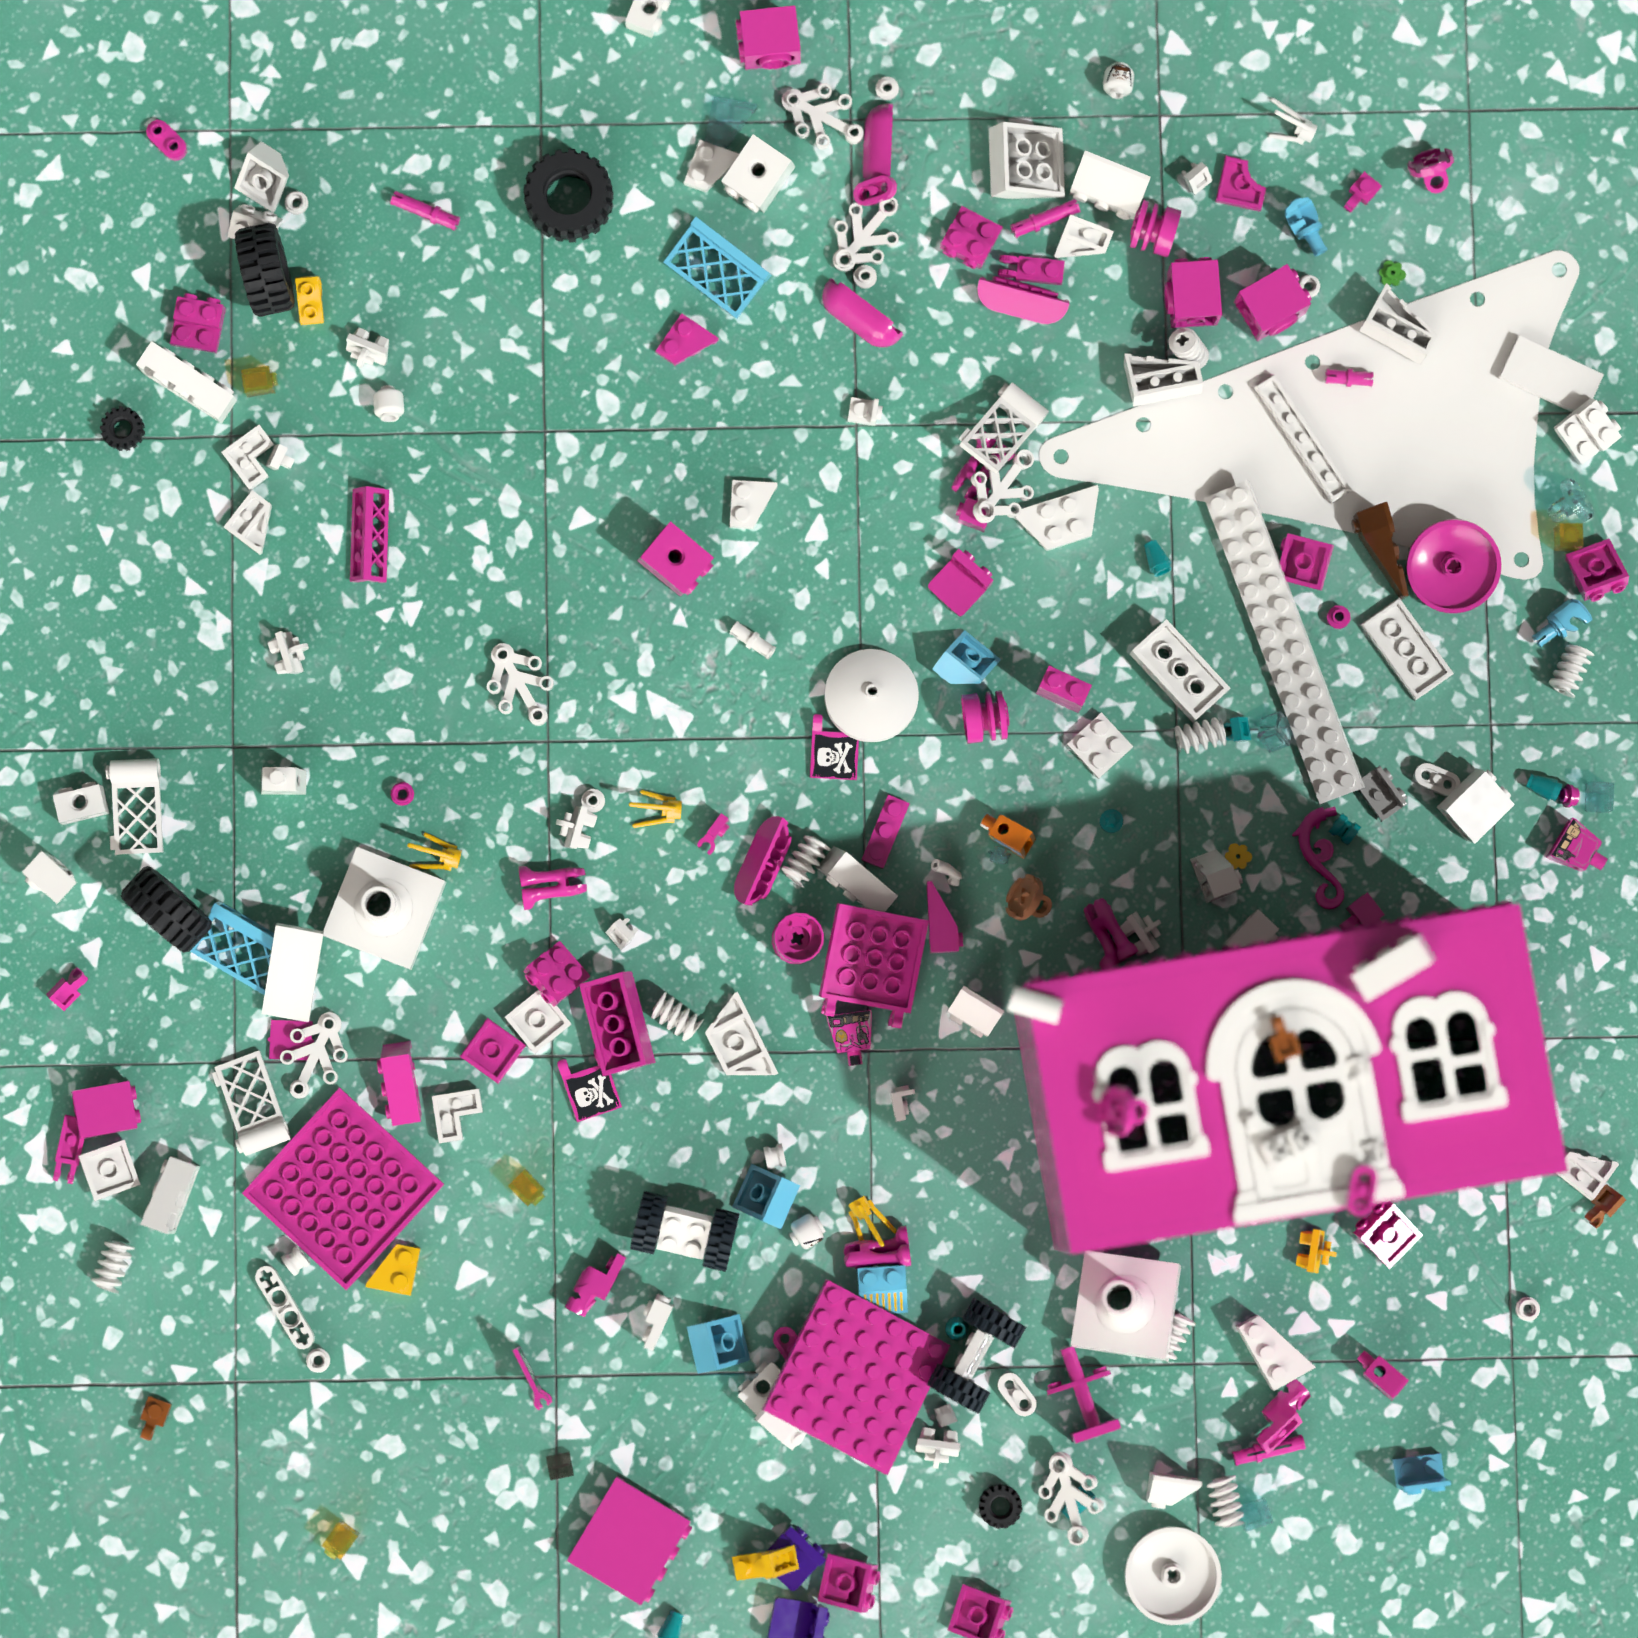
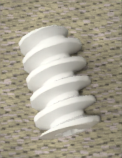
M1180 328L1175 330L1169 337V348L1179 360L1199 362L1200 369L1206 365L1209 359L1208 349L1194 330Z
M1566 645L1565 651L1567 653L1561 655L1563 661L1557 663L1559 670L1553 672L1555 678H1551L1549 684L1557 692L1575 698V695L1570 690L1579 689L1574 682L1583 681V678L1578 674L1579 672H1587L1582 665H1590L1591 662L1586 657L1587 655L1594 656V654L1586 648L1577 645Z
M1214 717L1211 719V725L1205 719L1202 721V726L1196 721L1193 723L1192 728L1189 724H1185L1183 731L1180 726H1176L1174 729L1179 752L1183 748L1186 754H1189L1190 746H1193L1194 750L1198 752L1199 744H1202L1204 749L1207 750L1208 742H1211L1213 747L1216 748L1218 740L1221 741L1223 746L1226 745V733L1221 718L1220 723Z
M805 835L803 839L807 844L799 843L798 847L801 852L793 851L792 853L796 860L788 858L787 863L790 867L782 866L781 868L790 880L802 888L804 886L800 881L809 882L810 880L806 873H815L811 867L812 864L820 866L821 864L817 858H826L823 849L831 851L830 847L814 836Z
M665 992L654 1006L651 1018L655 1019L661 1016L659 1024L662 1025L668 1021L667 1029L671 1030L676 1027L674 1033L676 1036L683 1032L682 1040L685 1042L695 1034L704 1019L697 1023L698 1014L695 1013L689 1017L690 1009L687 1008L681 1011L682 1003L680 1002L674 1006L675 998L671 997L665 1000L667 992Z
M112 1240L104 1242L110 1249L108 1251H101L106 1260H98V1263L103 1268L94 1270L99 1275V1278H91V1281L99 1288L119 1293L114 1288V1286L122 1285V1282L117 1277L125 1276V1272L120 1268H127L129 1266L123 1259H130L132 1255L127 1250H134L135 1247Z
M1176 1311L1173 1319L1168 1360H1177V1356L1173 1351H1181L1182 1348L1178 1345V1342L1186 1343L1187 1341L1182 1334H1191L1187 1325H1196L1194 1321Z
M1236 1475L1215 1478L1213 1482L1207 1485V1488L1215 1490L1209 1494V1497L1217 1499V1501L1211 1504V1507L1219 1509L1213 1513V1516L1220 1517L1221 1519L1215 1523V1526L1226 1528L1245 1524V1521L1238 1520L1244 1516L1243 1512L1236 1511L1242 1504L1241 1502L1234 1501L1240 1497V1494L1232 1492L1238 1487V1484L1230 1482L1236 1478Z

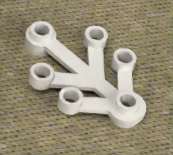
M822 83L818 89L804 93L797 89L787 90L782 96V105L785 110L792 112L796 125L795 132L798 138L804 139L809 135V126L804 123L801 112L803 111L810 115L816 135V146L819 149H827L830 145V139L824 132L822 122L844 133L846 141L850 144H858L862 141L863 129L858 124L848 125L828 114V112L839 109H849L852 105V98L848 94L841 95L838 100L813 106L807 102L817 98L827 99L831 96L832 89L829 84ZM822 88H827L829 90V93L822 94L820 90ZM796 97L798 101L790 103L789 98ZM848 99L849 104L842 105L841 100ZM803 127L807 132L800 134L798 132L799 128ZM855 129L859 132V134L857 136H852L850 134V131ZM824 138L827 140V143L820 145L818 141Z
M894 197L879 203L880 210L863 230L861 220L862 206L857 203L850 205L849 215L852 217L854 241L849 247L846 239L848 232L847 223L842 220L835 223L834 232L837 234L839 248L833 256V264L836 269L846 272L851 270L855 264L868 262L880 265L884 261V253L881 250L876 249L871 253H856L861 247L876 245L895 247L898 244L899 237L895 232L871 236L887 216H893L897 212L898 202ZM886 204L892 205L893 209L891 211H886L884 209V206ZM857 207L860 209V212L853 214L852 208ZM844 225L846 229L843 232H839L837 226ZM890 236H894L896 238V241L894 243L888 242L887 238ZM880 254L882 258L876 261L873 259V255ZM842 257H847L849 259V262L847 264H842L840 262V259Z
M1024 449L1015 454L1013 457L1014 464L1001 481L999 472L995 474L984 465L989 470L992 494L989 498H987L985 487L987 476L983 472H977L972 475L971 483L976 487L978 502L973 507V514L976 520L981 523H989L995 516L1007 515L1010 518H1014L1020 515L1021 506L1018 503L1013 502L1007 506L995 505L999 499L1020 498L1022 501H1027L1033 497L1034 490L1028 485L1022 488L1008 489L1021 470H1025L1033 465L1034 456L1029 450ZM996 455L989 456V459H992L996 465L999 464L1000 461ZM1019 457L1023 459L1024 464L1020 462ZM977 476L981 478V483L977 481ZM1024 490L1028 492V497L1024 495ZM1011 507H1014V508H1015V510H1016V513H1015V514L1012 513ZM981 508L986 511V515H983Z
M505 643L496 645L491 652L495 668L492 679L487 683V690L491 694H498L501 691L500 680L505 668L509 674L504 698L498 705L502 714H510L512 712V701L517 688L530 710L528 715L530 722L536 726L545 724L548 714L543 707L536 704L525 683L541 687L544 691H549L554 686L552 678L549 676L538 677L519 672L513 664L526 665L531 670L537 671L542 667L541 659L538 656L527 657L515 654L513 648ZM506 651L507 657L500 659L498 657L499 652ZM537 659L539 665L532 667L530 665L532 660ZM546 679L551 681V685L547 688L542 686V682ZM492 683L498 684L496 691L490 690ZM502 704H510V709L503 711L501 709ZM537 711L542 713V717L539 720L533 717Z
M332 1012L324 1013L320 1016L318 1024L291 1031L290 1038L295 1043H301L305 1037L320 1033L316 1042L293 1051L285 1050L280 1055L281 1062L286 1065H290L296 1059L309 1055L299 1079L293 1081L290 1085V1093L293 1097L302 1099L309 1094L310 1087L308 1081L318 1060H320L324 1071L323 1080L327 1084L337 1082L338 1074L333 1070L325 1048L326 1042L330 1038L335 1050L333 1053L334 1060L343 1063L348 1059V1052L343 1048L338 1034L342 1023L337 1014ZM329 1019L334 1023L330 1029L325 1026V1022ZM297 1031L302 1034L300 1040L294 1039V1033ZM339 1051L345 1053L343 1060L337 1059L336 1055ZM286 1053H290L292 1056L289 1062L284 1061L283 1057ZM328 1073L335 1075V1079L332 1082H329L326 1078ZM298 1084L303 1086V1091L300 1094L295 1092V1087Z
M1057 1452L1049 1460L1051 1472L1044 1485L1039 1488L1038 1493L1042 1499L1053 1497L1055 1493L1054 1485L1060 1479L1061 1489L1051 1507L1045 1511L1044 1517L1049 1523L1058 1521L1061 1517L1060 1510L1066 1502L1072 1525L1067 1537L1071 1544L1079 1546L1088 1540L1089 1533L1086 1527L1082 1526L1076 1500L1086 1506L1092 1514L1101 1512L1104 1504L1101 1499H1092L1071 1484L1070 1477L1081 1483L1085 1490L1089 1491L1097 1486V1478L1094 1475H1085L1075 1468L1071 1457L1067 1453ZM1059 1460H1063L1064 1468L1059 1465ZM1087 1479L1092 1481V1486L1087 1484ZM1044 1488L1049 1490V1495L1044 1493ZM1093 1502L1098 1504V1510L1093 1508ZM1050 1511L1055 1513V1519L1051 1518ZM1078 1530L1082 1532L1083 1538L1077 1535Z

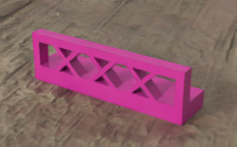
M369 486L353 489L350 582H387L389 490ZM374 494L381 495V505L378 508L373 502ZM376 516L380 520V528L378 530L373 526V519ZM375 539L380 545V551L377 554L372 549V542ZM374 563L379 567V577L371 576V568Z

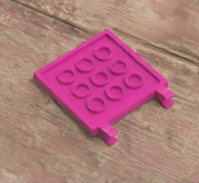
M837 903L819 997L825 998L821 1007V1014L834 1017L837 1000L892 1010L888 1026L901 1029L904 1012L911 1014L929 920Z

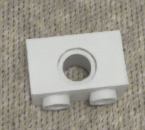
M634 0L625 20L626 28L652 38L654 32H659L663 21L660 17L663 10H668L671 0ZM646 6L655 7L653 13H645L643 9Z
M96 782L82 784V788L73 790L72 787L59 790V794L53 795L58 820L62 825L109 814L104 788L100 784L96 785ZM84 796L86 799L85 806L77 808L75 805L76 799Z
M764 1361L755 1370L758 1375L752 1381L747 1378L738 1387L741 1391L738 1397L756 1415L761 1411L781 1371L773 1361L769 1364ZM760 1380H766L770 1384V1389L766 1393H760L756 1389V1384Z

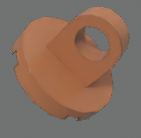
M1026 874V877L1023 879H1017L1010 887L1006 896V902H1008V908L1006 907L1007 914L1020 921L1027 919L1031 915L1038 918L1048 915L1052 908V902L1050 898L1043 894V883L1041 880L1030 874ZM1041 900H1043V906L1041 907V909L1036 910Z

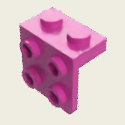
M960 549L952 555V559L928 584V589L957 616H963L993 583L992 573L986 567L982 566L980 568L974 563L975 558L967 550L962 552Z

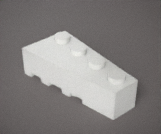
M152 341L136 363L144 375L220 423H223L237 401L232 395L234 391L224 384L221 387L213 382L215 379L205 372L200 374L194 370L195 367L184 359L182 361L179 360L172 351L165 347L161 348Z

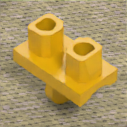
M1317 1229L1301 1231L1300 1244L1310 1245L1311 1247L1309 1255L1298 1253L1296 1266L1307 1269V1272L1319 1274L1320 1261L1321 1264L1328 1265L1329 1256L1336 1257L1337 1252L1330 1251L1332 1242H1324L1325 1231Z

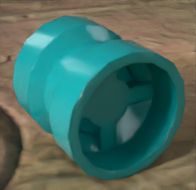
M1341 813L1328 832L1334 836L1338 835L1341 841L1348 845L1359 832L1361 826L1356 822H1350L1348 816Z

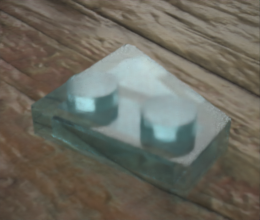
M713 96L705 142L728 147L736 134L745 126L746 121L755 113L757 104Z

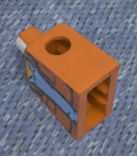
M986 814L980 824L981 827L990 831L988 835L991 840L1022 859H1025L1036 840L1031 830L1001 814L998 819ZM1003 830H1009L1006 834H1001Z

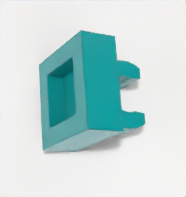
M1248 717L1230 718V723L1223 724L1224 728L1232 729V735L1226 736L1227 741L1246 742L1252 740Z

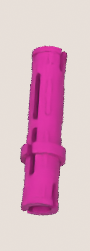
M398 191L394 192L395 196L391 198V205L426 218L434 225L438 223L453 231L457 229L456 226L460 222L459 216L443 211L442 207H433Z
M1076 199L1036 215L1034 213L1030 214L1029 218L1014 224L1012 223L1010 227L1012 233H1015L1014 237L1018 238L1032 231L1038 232L1040 228L1067 218L1070 214L1080 213Z
M1301 1434L1284 1439L1277 1447L1288 1444L1290 1446L1273 1450L1269 1454L1265 1452L1247 1456V1454L1263 1451L1257 1443L1252 1444V1447L1232 1451L1234 1464L1238 1466L1254 1461L1260 1463L1262 1459L1305 1450L1303 1436Z

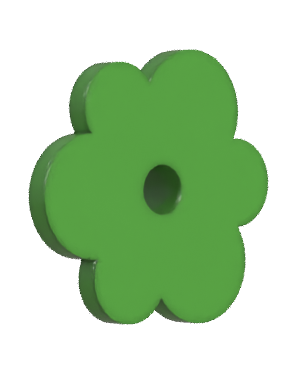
M1386 261L1383 264V268L1379 271L1383 285L1387 283L1388 285L1398 286L1400 281L1405 279L1406 272L1401 269V263L1397 262L1394 264L1392 261Z

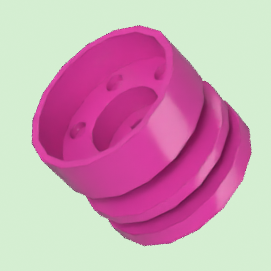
M1143 200L1141 206L1136 211L1130 231V247L1136 248L1138 239H1142L1141 250L1145 251L1149 242H1153V254L1168 258L1182 210L1167 206L1161 216L1158 215V203H1154L1151 213L1147 212L1149 201Z
M1002 690L995 691V702H992L990 692L985 694V703H980L977 693L961 695L967 744L983 742L984 731L989 732L992 741L996 740V730H999L1001 740L1008 738L1009 714Z
M794 913L783 918L775 926L772 932L771 944L774 952L781 960L789 964H802L813 959L820 952L824 944V933L821 924L814 917L806 913ZM793 933L796 936H802V939L800 940L801 945H798L797 943L793 944L791 942V940L793 939Z

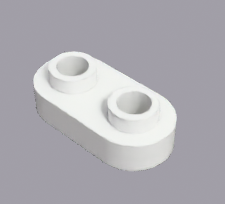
M1430 763L1421 764L1414 771V780L1419 786L1442 796L1448 797L1460 785V779L1456 774ZM1422 772L1429 774L1428 780L1422 778ZM1444 781L1451 783L1450 789L1444 788Z
M1009 1372L1001 1375L997 1383L1000 1393L1018 1415H1031L1036 1409L1034 1396L1016 1374ZM1012 1380L1014 1383L1013 1388L1007 1389L1005 1382ZM1022 1399L1028 1401L1026 1408H1021L1019 1405Z

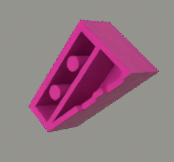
M411 1041L383 1045L380 1060H377L378 1072L384 1076V1082H381L383 1097L387 1096L388 1105H385L386 1117L391 1119L392 1126L421 1122L422 1112L418 1085H416L414 1074L415 1064L412 1063L410 1051L412 1048Z

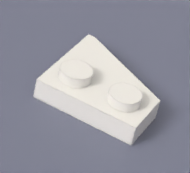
M699 140L684 185L707 192L718 179H721L739 156V153Z
M1070 214L1054 257L1064 258L1104 254L1114 231Z
M732 480L730 528L754 529L760 515L765 510L774 491H776L777 483Z
M252 490L225 524L224 528L261 555L263 553L272 505Z
M1567 1152L1565 1156L1568 1172L1557 1175L1592 1201L1619 1166V1163Z

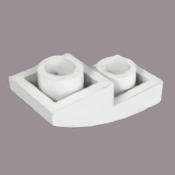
M1306 1122L1259 1146L1269 1167L1274 1168L1318 1146L1319 1143L1309 1122Z

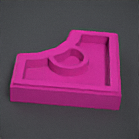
M1225 156L1215 202L1261 212L1266 187L1257 184L1251 178L1248 170V160Z

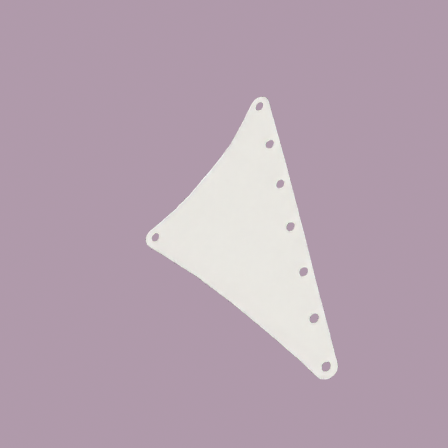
M1560 250L1552 251L1408 303L1406 305L1407 308L1415 316L1418 315L1437 335L1434 344L1421 365L1359 331L1365 321L1363 320L1203 381V389L1200 394L1143 404L1051 438L1041 446L1039 452L1040 463L1044 470L1058 478L1100 483L1205 502V497L1248 480L1261 513L1354 533L1351 520H1354L1353 516L1357 512L1383 502H1388L1395 528L1392 541L1409 548L1424 529L1436 522L1447 519L1466 520L1483 528L1495 541L1501 556V575L1523 580L1534 578L1541 572L1543 567L1534 488V458L1540 397L1499 379L1519 335L1549 349L1556 326L1579 276V265L1571 254ZM1563 263L1567 267L1566 275L1563 277L1554 276L1552 273L1553 265ZM1474 292L1483 293L1485 296L1484 304L1479 307L1472 305L1470 302L1471 294ZM1309 355H1316L1320 359V365L1315 370H1311L1305 365V359ZM1350 368L1353 371L1374 372V377L1372 378L1373 386L1352 385L1351 387H1346V384H1325V378L1327 377L1325 376L1326 369L1347 371ZM1273 374L1276 375L1352 489L1332 504L1254 388ZM1223 384H1228L1233 389V395L1229 399H1222L1218 395V389ZM1141 417H1146L1151 422V428L1147 432H1140L1136 428V422ZM1058 449H1064L1069 454V459L1064 464H1058L1054 460L1053 455ZM1519 552H1524L1529 557V563L1525 567H1518L1514 563V557Z

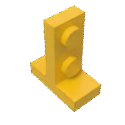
M795 1545L785 1546L777 1550L741 1554L732 1557L736 1581L760 1577L771 1579L799 1569Z

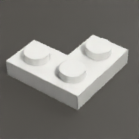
M258 425L223 450L222 454L251 491L269 477L255 458L274 444L261 426Z
M480 1089L432 1096L439 1143L463 1140L460 1116L483 1112Z

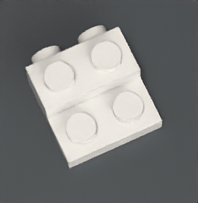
M1588 399L1554 427V430L1579 465L1586 463L1599 451H1605L1622 437L1618 432L1621 430L1620 425L1614 419H1609L1606 415L1608 408L1600 400Z
M659 1293L654 1302L651 1300L648 1302L643 1313L647 1316L645 1321L653 1324V1328L647 1327L642 1338L646 1342L644 1347L651 1351L654 1350L674 1306L670 1304V1298Z

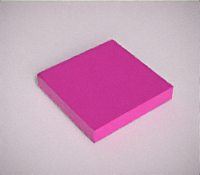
M487 1018L460 1057L499 1084L526 1045Z

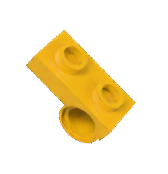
M320 276L296 277L300 325L324 323Z

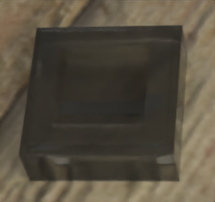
M570 1451L546 1456L550 1481L574 1476Z

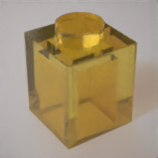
M269 366L241 370L244 393L247 397L275 393L274 386H278L277 374L272 372Z
M1559 523L1554 527L1555 551H1577L1584 546L1583 523Z
M524 1169L508 1185L527 1206L531 1204L536 1206L545 1198L543 1192L546 1189L527 1169Z
M340 1520L321 1545L325 1548L324 1553L334 1560L336 1558L341 1560L360 1536V1533Z

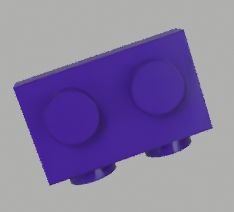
M792 1524L766 1551L795 1545L799 1569L777 1577L788 1589L795 1591L818 1566L820 1567L826 1561V1556L823 1555L826 1551L817 1542L812 1544L806 1539L808 1534L800 1526L797 1525L795 1528Z
M777 1597L773 1604L767 1638H825L823 1636L824 1629L830 1619L828 1608L820 1603Z

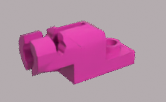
M617 1253L616 1257L611 1255L605 1267L609 1270L607 1274L593 1266L583 1270L573 1288L580 1298L570 1296L565 1308L585 1317L597 1301L595 1300L596 1297L606 1300L627 1257L620 1253Z
M1297 1379L1286 1385L1289 1393L1282 1390L1279 1391L1278 1395L1262 1410L1265 1419L1271 1425L1264 1428L1256 1440L1267 1454L1274 1450L1302 1423L1296 1410H1300L1311 1395Z

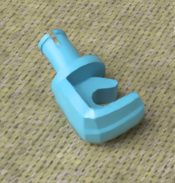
M1299 197L1292 200L1290 205L1284 210L1285 218L1291 230L1299 240H1307L1315 257L1323 254L1328 249L1318 233L1319 229L1322 228V224L1318 220V214L1312 200L1309 197Z
M1569 599L1547 616L1548 625L1536 634H1533L1532 638L1534 641H1537L1536 644L1540 648L1556 635L1564 639L1568 636L1566 631L1576 632L1578 630L1577 627L1570 623L1572 617L1579 619L1584 624H1588L1592 621L1591 614L1579 600Z

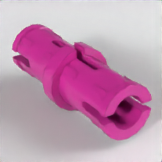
M1350 368L1347 371L1326 369L1325 376L1327 377L1325 378V384H1346V387H1351L1352 385L1372 387L1374 372L1353 371Z

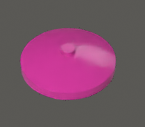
M1447 519L1428 526L1415 538L1407 555V578L1416 596L1430 608L1444 613H1462L1480 606L1492 595L1501 575V556L1495 541L1483 528L1470 521Z

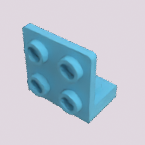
M1441 1453L1392 1459L1396 1488L1407 1493V1495L1421 1494V1489L1431 1490V1492L1446 1490L1445 1486L1451 1485V1480L1444 1477Z

